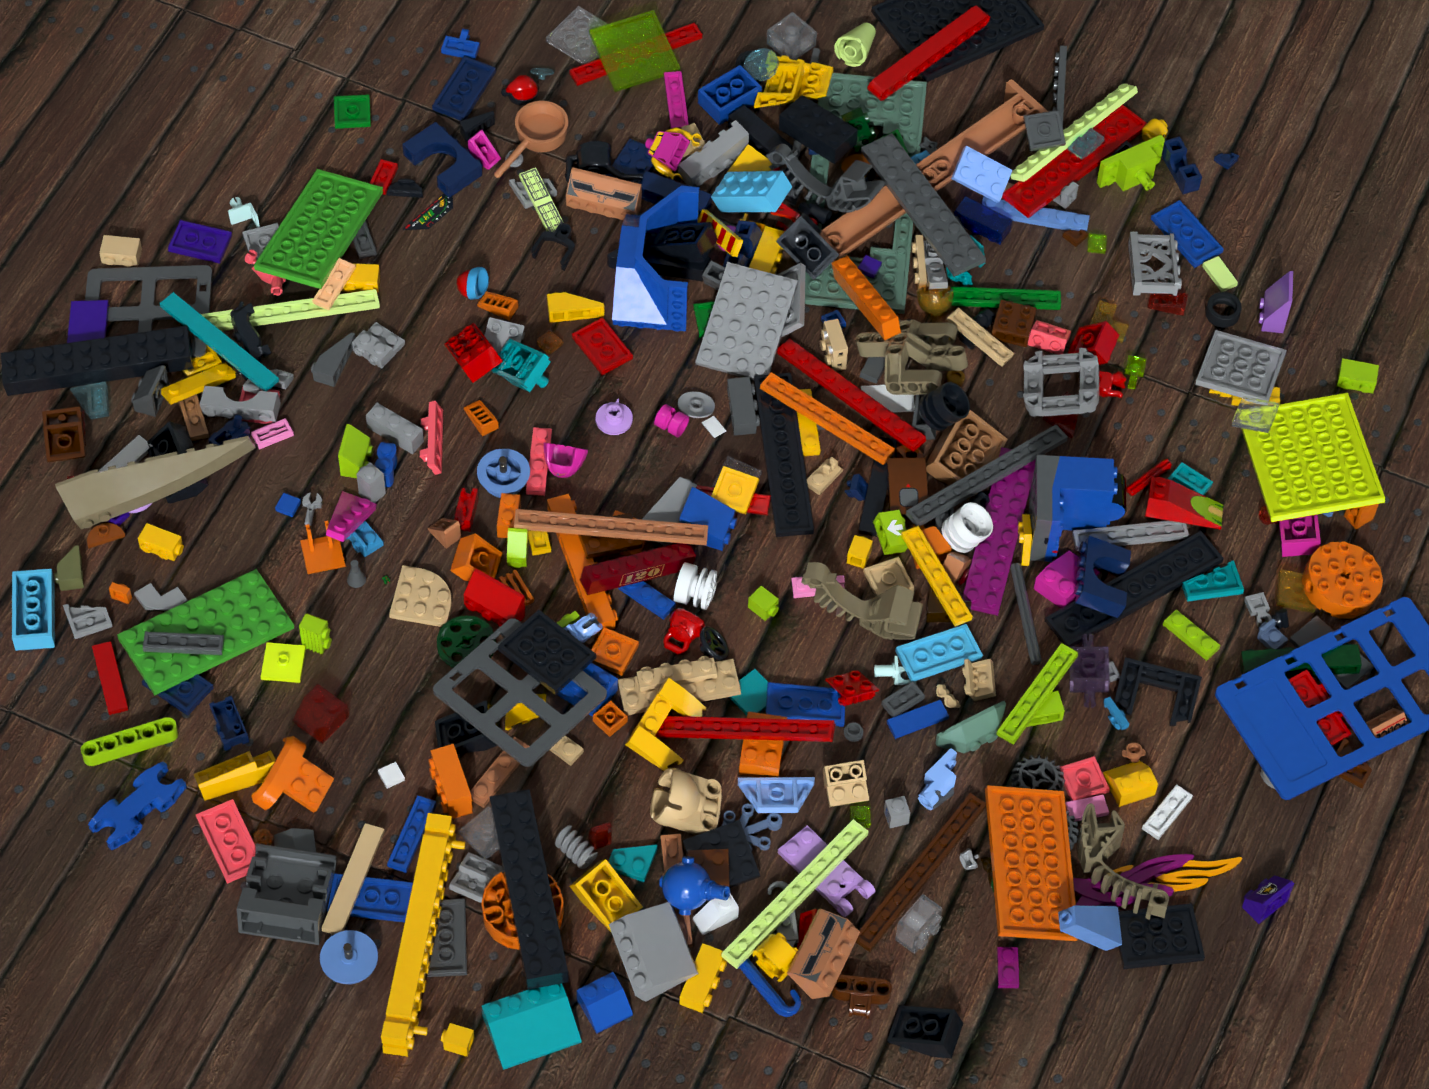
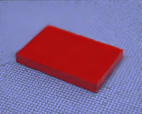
M603 317L572 333L574 341L601 375L633 359V354Z

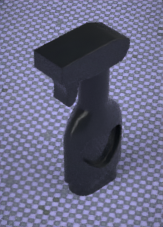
M989 309L980 311L973 320L984 329H987L994 322L996 315ZM959 332V340L973 350L976 345Z

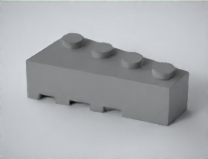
M736 120L731 123L732 127L727 131L723 129L718 133L719 137L713 142L709 140L704 144L701 152L695 151L679 164L678 174L682 176V180L687 185L692 187L700 186L706 180L714 178L718 173L729 169L749 142V133Z

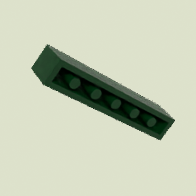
M1346 643L1321 655L1333 675L1360 673L1362 663L1358 644ZM1297 648L1248 649L1241 651L1239 660L1241 674L1243 675ZM1293 657L1285 660L1288 665L1296 662ZM1303 663L1285 672L1287 678H1292L1307 669L1312 677H1317L1308 663Z

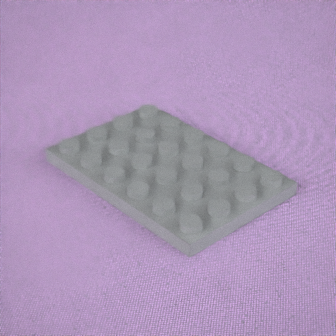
M727 262L695 364L740 377H750L751 380H754L756 375H769L795 295L798 280Z

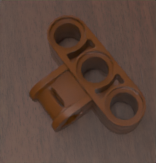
M839 975L831 994L837 1000L850 1001L848 1017L856 1015L865 1016L866 1019H869L871 1004L883 1005L890 1001L892 985L885 979ZM842 985L845 989L840 990L836 986ZM862 987L866 989V991L860 992L857 990V988ZM878 990H885L887 993L880 994Z

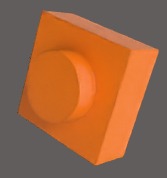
M112 582L109 587L111 598L129 604L132 600L130 588L124 584Z

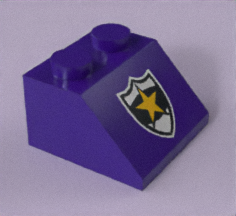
M1275 875L1269 880L1266 878L1258 885L1259 888L1255 891L1250 890L1244 896L1245 900L1242 908L1260 924L1288 902L1295 883Z

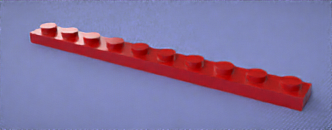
M790 338L777 349L778 355L912 452L926 442L925 435Z
M667 716L655 737L833 742L836 724L834 720Z

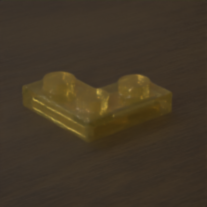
M1100 300L1090 325L1107 321L1119 334L1117 342L1123 343L1129 325L1112 320L1117 305Z

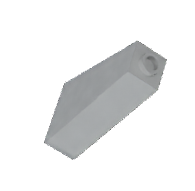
M679 477L642 520L680 523V516L692 487L696 488L697 484L692 483L689 479ZM656 541L664 546H669L672 544L671 542Z

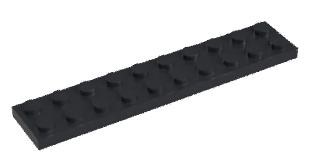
M791 373L775 374L793 385ZM768 375L754 376V385L776 537L814 534L797 411L760 389V384Z
M1199 531L1106 583L1108 586L1127 592L1126 607L1118 618L1077 604L1074 601L1047 616L1045 622L1062 644L1071 648L1182 586L1184 581L1201 575L1221 564L1224 558L1202 531Z

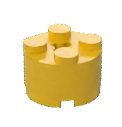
M779 932L776 935L770 934L753 951L752 955L753 957L757 956L756 964L767 976L772 979L777 977L779 978L777 981L781 982L788 976L787 971L798 949L791 947L786 942L785 936Z

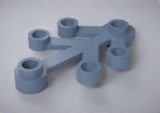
M749 803L742 806L740 822L748 843L758 846L761 850H768L771 843L768 837L758 838L751 834L766 828L772 831L779 830L782 826L781 815L771 813L767 816V819L746 827L749 818L754 813V807ZM748 808L751 812H745L744 810ZM729 810L724 813L722 826L735 822L736 815L733 811ZM727 816H732L733 818H732V819H727L726 817H727ZM776 818L778 821L773 822L771 819ZM764 841H765V842H767L768 844H767V845H762L761 842H764Z

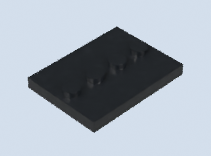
M540 610L536 611L498 645V651L555 695L596 659V653Z
M1192 903L1167 906L1165 918L1151 915L1150 920L1145 918L1147 908L1138 909L1137 914L1133 913V910L1118 911L1122 945L1118 946L1123 970L1204 961L1205 955Z

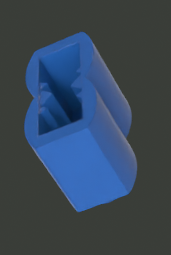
M381 442L377 449L378 459L374 466L384 473L385 487H391L395 479L394 470L397 467L395 443Z

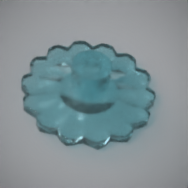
M533 68L530 70V73L538 75V79L544 80L545 76L553 75L554 71L548 68Z

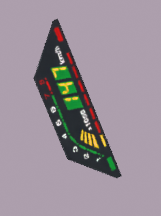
M443 193L402 229L421 230L431 228L453 209V196L449 198Z

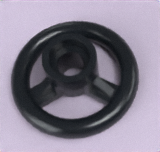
M710 626L703 627L700 630V649L702 653L708 657L712 656L716 660H725L729 654L725 639L716 629ZM715 651H722L723 654H717Z

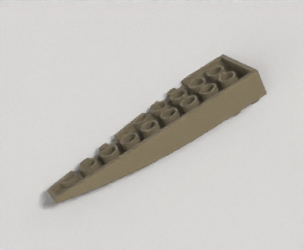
M249 436L223 441V445L209 444L206 445L205 449L197 451L191 448L186 449L187 453L177 455V452L146 458L143 463L132 461L128 462L125 467L116 468V465L107 467V471L98 472V469L59 482L55 486L74 522L82 530L180 491L255 449V445Z

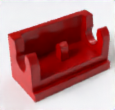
M462 488L454 520L459 521L460 530L471 532L479 500L478 489L472 488L471 494L465 492V488Z

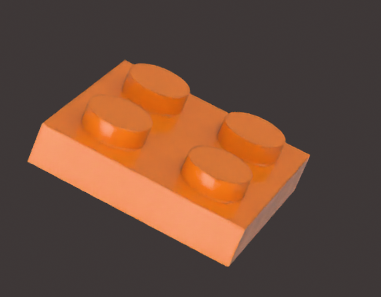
M603 627L591 649L596 653V659L592 663L623 676L639 646V641Z

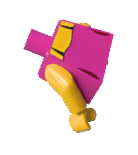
M675 127L665 132H657L654 139L648 138L646 140L645 146L649 149L648 154L652 157L651 162L658 172L673 180L677 176L683 179L680 174H674L672 171L676 172L690 143L689 140H691L693 146L698 147L700 143L695 142L694 139L702 140V137L698 133L691 135L690 132Z

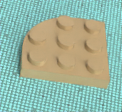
M402 565L389 617L442 627L449 621L452 608L451 593L448 585L440 576L432 571Z

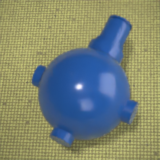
M682 857V862L671 866L659 880V885L662 887L665 899L673 907L679 909L680 915H691V910L700 907L706 900L720 899L726 901L730 896V888L710 880L706 870L694 862V857Z

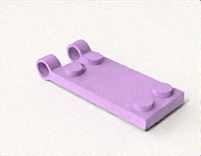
M807 825L778 849V854L800 874L827 844ZM844 860L815 889L843 917L848 916L853 911L850 902L844 898L850 892L856 889L865 899H868L876 892L874 886L868 880H864Z

